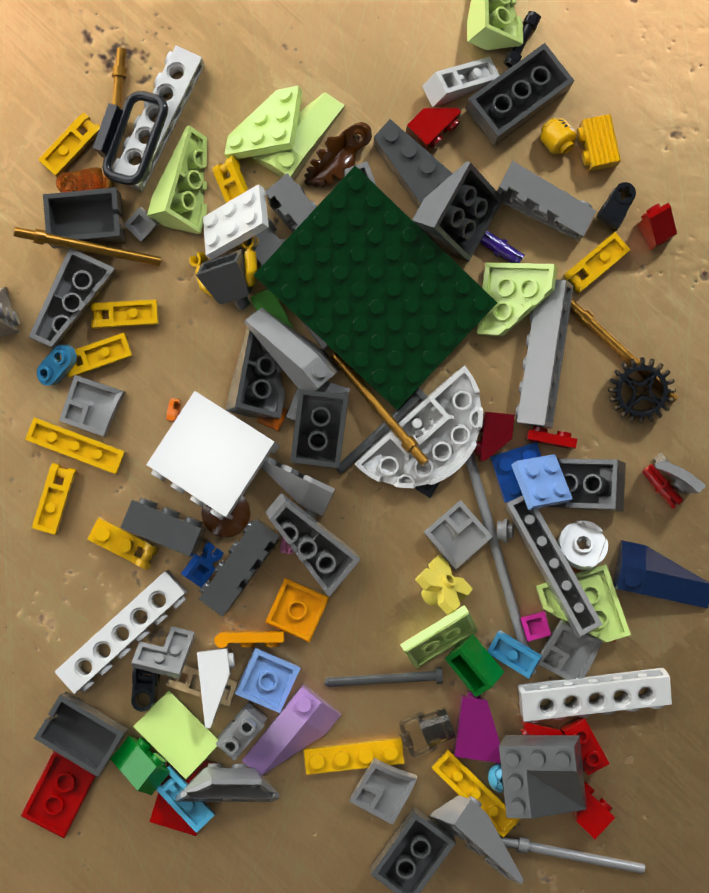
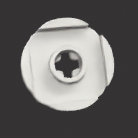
M579 520L576 523L567 525L562 530L558 538V545L571 567L580 570H592L605 558L608 551L607 539L605 540L602 529L595 523ZM581 540H585L586 546L589 549L581 550L577 542L580 543Z

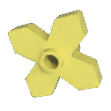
M439 554L428 564L430 569L426 568L415 578V581L423 588L421 592L423 600L431 606L438 605L449 615L461 605L459 600L462 601L473 589L464 578L452 575L450 563Z

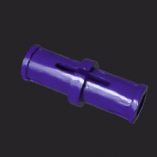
M486 230L480 241L482 245L493 251L496 257L501 256L510 263H520L525 256L524 253L507 244L508 241L506 239L501 240L488 230Z

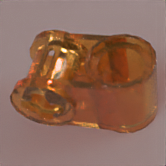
M98 167L64 172L56 179V186L60 193L105 189L102 169ZM71 182L72 185H70V189L66 190L65 187H67V183Z

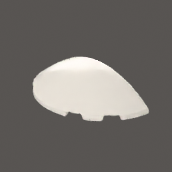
M465 365L398 422L409 437L413 436L419 443L418 447L429 459L427 464L421 466L411 453H407L401 446L402 442L391 429L354 464L372 479L399 488H415L416 486L426 484L432 485L455 473L474 451L479 431L482 429L483 424L480 391L476 381Z

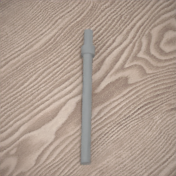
M500 836L505 847L516 849V852L527 854L528 852L640 874L645 872V864L530 842L528 838L523 837L515 839Z

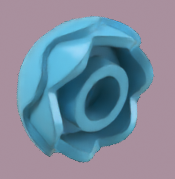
M495 763L489 769L488 781L494 791L502 794L504 788L501 763Z

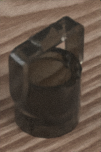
M445 707L427 714L419 712L399 721L400 738L404 748L409 750L413 758L435 751L438 748V744L456 738ZM418 720L428 746L414 751V743L404 725Z

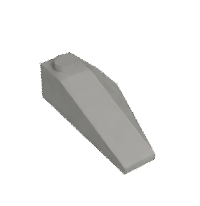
M458 795L431 813L430 817L453 836L456 835L460 839L467 841L466 847L481 856L486 855L484 861L504 877L518 884L523 883L524 879L490 817L481 809L482 804L472 796L465 798Z

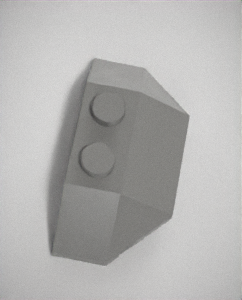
M212 763L208 764V767L200 771L176 796L175 802H274L279 799V793L255 768H247V764H233L232 768H223V764Z

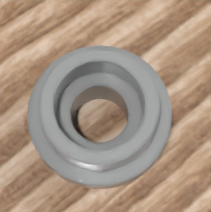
M504 519V521H498L497 539L508 543L509 538H513L514 525L509 524V519Z

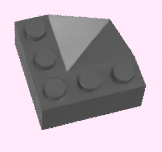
M467 161L424 198L412 221L448 255L469 262L504 199L474 165Z
M505 735L499 745L507 818L532 819L586 810L580 736Z

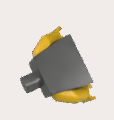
M256 235L251 237V245L248 244V240L241 243L246 248V252H243L241 249L209 261L204 252H197V256H191L189 263L196 267L195 274L200 290L214 298L219 304L233 301L238 310L247 308L250 305L247 296L251 293L256 283V277L253 276L257 271V256L253 249L259 244V239Z

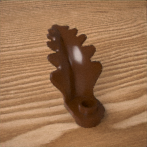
M358 122L345 129L339 136L327 137L324 141L327 149H318L316 151L320 160L312 159L310 164L314 167L309 166L306 169L308 173L304 174L306 177L305 184L317 187L318 183L321 187H324L326 180L329 185H332L334 183L333 175L342 180L344 178V169L355 166L356 152L371 141L372 130L370 126L364 122Z

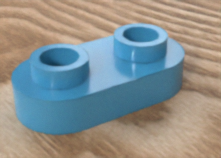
M58 345L48 354L37 369V377L40 383L46 386L56 385L65 377L77 360L74 348L70 345Z

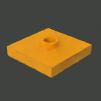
M285 577L265 623L310 643L330 597Z

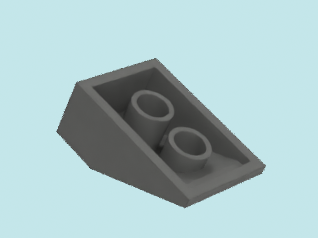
M299 388L290 462L332 468L340 467L349 395Z
M557 459L573 499L567 503L547 507L594 511H624L626 463L614 459Z

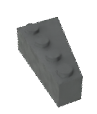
M391 119L374 136L375 148L388 167L394 172L417 208L420 207L424 198L453 174Z
M259 519L251 520L243 530L244 536L240 541L236 540L229 549L230 556L225 562L222 560L214 570L216 576L211 582L207 580L199 591L202 594L199 600L222 617L226 615L282 537Z

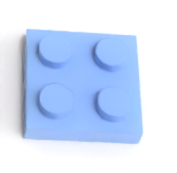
M555 454L519 460L511 465L528 510L567 503L573 499Z
M255 647L234 693L280 713L300 671V667Z

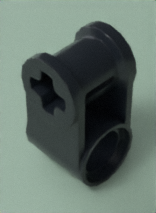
M628 182L618 184L602 205L595 220L616 232L635 199L636 190L634 186ZM621 191L625 192L624 200L620 198Z
M133 668L131 704L134 709L143 712L156 704L160 674ZM141 693H146L150 697L148 706H143L139 703L138 698Z

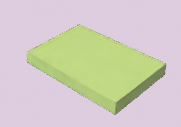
M464 605L400 645L414 667L419 668L476 633L478 629Z
M170 691L133 726L185 779L218 747L216 745L218 739L207 728L205 729V726Z

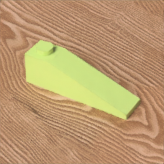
M471 0L467 20V42L485 50L521 46L523 44V23L521 16H517L514 9L516 0Z
M323 93L299 112L294 149L252 156V159L281 178L288 173L295 180L345 105L327 93Z
M190 125L186 126L152 195L147 216L164 227L200 234L203 228V217L207 213V204L204 203V190H207V182L204 181V168L207 166V137Z

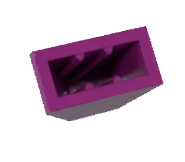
M467 691V695L461 694L453 748L454 757L501 763L500 741L487 699L481 697L482 694L475 697L471 691Z

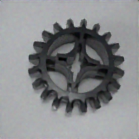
M640 357V365H636V361L632 358L630 359L632 367L628 368L625 363H622L621 366L625 371L623 373L617 369L614 371L619 376L618 380L610 378V382L616 384V387L608 388V392L616 393V395L610 397L609 400L610 402H619L613 408L615 411L623 408L620 414L622 418L629 412L630 422L635 420L636 415L639 416V423L644 422V416L648 417L649 422H653V413H656L659 418L662 417V413L659 411L661 407L665 411H669L670 408L664 404L665 401L674 402V398L668 396V393H675L676 389L668 388V385L673 384L675 381L673 378L665 379L670 374V371L665 370L661 373L660 371L664 366L662 363H659L654 368L655 360L652 358L649 360L648 365H645L644 357ZM636 371H650V374L641 381H636L629 377L630 374ZM657 376L662 385L660 398L651 391ZM623 382L632 388V395L627 404L623 401L621 395ZM631 383H634L637 386L639 385L640 387L647 385L648 388L645 389L648 391L647 393L652 397H649L642 393L639 396H637L635 393H637L638 391L635 390L636 387ZM641 400H648L655 404L644 410L633 408Z

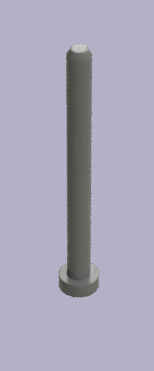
M418 387L414 394L391 415L398 422L418 402L427 398V395ZM383 422L340 462V467L336 468L340 474L344 473L390 430L386 423Z
M435 667L436 671L327 677L325 679V686L340 687L436 681L437 684H443L442 667Z

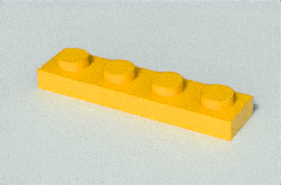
M35 417L25 438L29 442L114 474H118L126 454L125 451Z
M401 737L304 748L306 775L368 768L373 758L388 765L404 764Z
M449 749L431 766L460 796L465 798L472 796L482 804L481 809L488 814L497 832L503 838L520 821V818H507L505 803L457 757H454V754Z

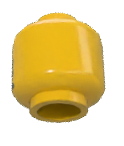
M552 118L542 126L540 139L552 154H567L574 148L576 133L565 119Z

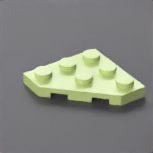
M299 85L276 90L227 137L224 154L226 158L234 156L236 159L294 149L302 98V90Z
M486 262L482 288L497 304L478 323L477 334L481 336L503 337L555 291L558 266L555 264Z
M607 565L576 573L575 576L603 624L588 634L605 643L630 636L631 634ZM548 584L537 585L536 590L543 610L569 623Z

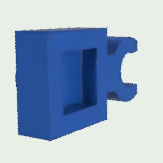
M210 542L204 546L201 557L195 554L181 572L184 577L202 588L216 569L212 564L220 560L224 554L218 548L212 553L215 546Z

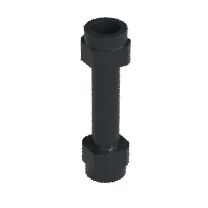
M528 11L523 21V44L514 47L513 50H509L504 61V65L508 68H511L521 60V53L532 30H536L541 19L538 13Z

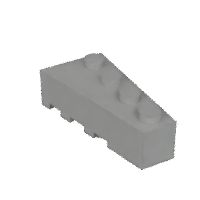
M514 161L511 162L497 190L504 199L503 204L579 242L584 237L596 213L591 204L582 200L579 201L569 193L559 189Z
M288 173L265 191L269 206L292 232L317 207L313 201L306 197L304 190L298 183L294 182Z
M69 248L29 338L52 349L58 346L90 304L93 303L117 273L116 269Z
M282 493L267 509L266 514L269 520L307 567L328 597H330L361 560L355 550Z

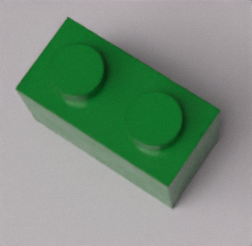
M474 634L458 643L444 658L475 697L492 688L504 673L503 669Z
M128 736L110 760L137 791L152 795L170 773L169 769L164 765L166 761L159 754L151 751V744L144 738L136 739Z

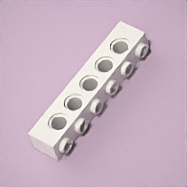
M177 45L173 52L170 51L165 59L166 66L162 73H158L154 82V94L162 97L166 93L173 94V97L167 101L169 109L165 124L145 178L136 185H128L141 192L144 191L205 66L202 57ZM176 72L184 73L180 79L172 78ZM144 102L145 109L142 115H138L135 119L134 131L131 137L128 136L123 144L124 152L121 158H117L113 164L112 169L114 172L128 176L134 175L137 172L140 163L138 165H131L130 163L134 157L142 158L147 144L141 143V139L151 133L154 125L151 119L159 110L156 104Z
M169 570L165 571L64 662L55 673L74 694L80 690L84 693L95 683L92 679L98 673L103 676L113 667L110 662L117 656L119 659L123 658L131 650L129 645L137 640L139 643L150 633L147 629L153 623L158 626L168 617L165 613L171 607L174 609L178 608L186 600L184 595L188 591ZM157 593L163 594L166 598V603L163 607L155 604L154 597ZM138 610H143L147 613L148 618L145 623H140L137 620L136 614ZM120 627L128 629L129 637L127 640L119 637L118 630ZM102 643L109 645L111 649L109 656L101 654L100 646ZM84 660L92 664V671L90 673H86L82 669V662Z
M664 668L518 685L521 716L524 722L528 721L531 723H539L543 719L564 720L569 716L589 717L595 713L609 715L620 710L635 712L640 710V708L646 707L660 709L664 705L672 704L670 676ZM648 688L646 693L639 694L641 689ZM624 691L620 697H614L616 692ZM600 694L597 699L589 700L591 695ZM568 697H575L574 701H572L571 703H565V700ZM545 699L551 700L546 706L540 705Z

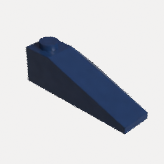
M621 540L613 577L615 589L708 608L709 582L646 545Z

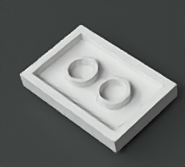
M258 184L203 217L207 257L215 259L269 228L265 189Z

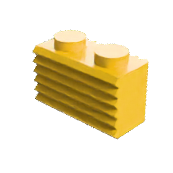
M611 114L583 119L579 128H577V138L579 142L583 143L582 161L584 166H588L589 172L618 166L621 158Z

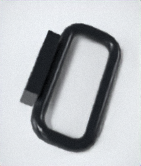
M136 91L126 98L122 109L117 105L108 103L93 149L104 158L102 169L107 179L116 183L133 186L145 178L168 115V104L162 96L146 91ZM138 101L156 104L159 110L137 172L131 176L114 172L112 165L134 104Z

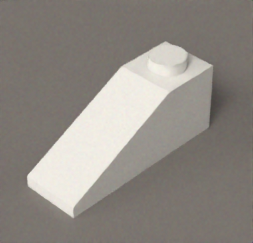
M491 57L437 71L422 87L433 108L488 85L500 75Z
M229 648L197 652L205 729L211 728L231 675V668H235L234 653H229Z

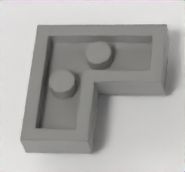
M171 626L164 647L139 642L131 662L132 667L180 679L195 639V632Z

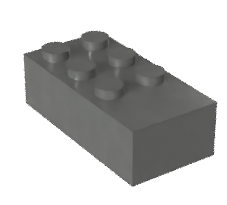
M544 43L468 99L465 109L495 146L567 93L575 80L546 43Z

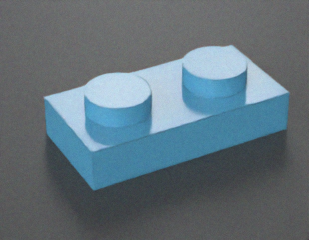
M501 630L497 632L488 649L491 656L528 679L533 675L542 658V655Z

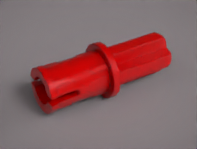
M654 464L644 468L642 473L654 486L655 493H659L671 509L675 508L676 504L679 505L683 502L684 499L670 484L671 480H667L654 467Z

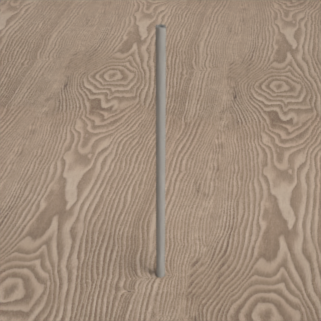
M472 452L466 461L484 527L493 536L489 544L517 641L529 647Z

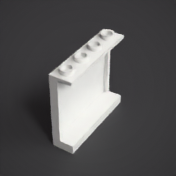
M194 391L146 465L153 469L151 474L162 481L165 478L172 481L171 487L183 494L184 491L190 493L192 495L190 500L201 507L204 504L211 507L210 513L221 520H223L224 516L232 520L233 516L230 514L270 452L275 454L280 445Z

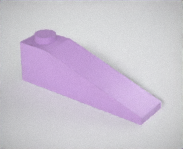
M303 683L242 759V762L247 764L249 768H255L261 775H264L324 736L341 716V713Z

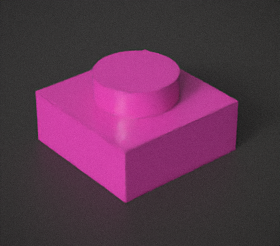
M545 611L521 617L527 642L551 635Z

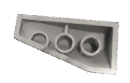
M260 308L244 321L245 325L298 389L317 390L340 370L325 351L264 308Z
M267 457L261 467L299 505L305 507L304 511L314 518H317L318 514L324 516L336 490Z

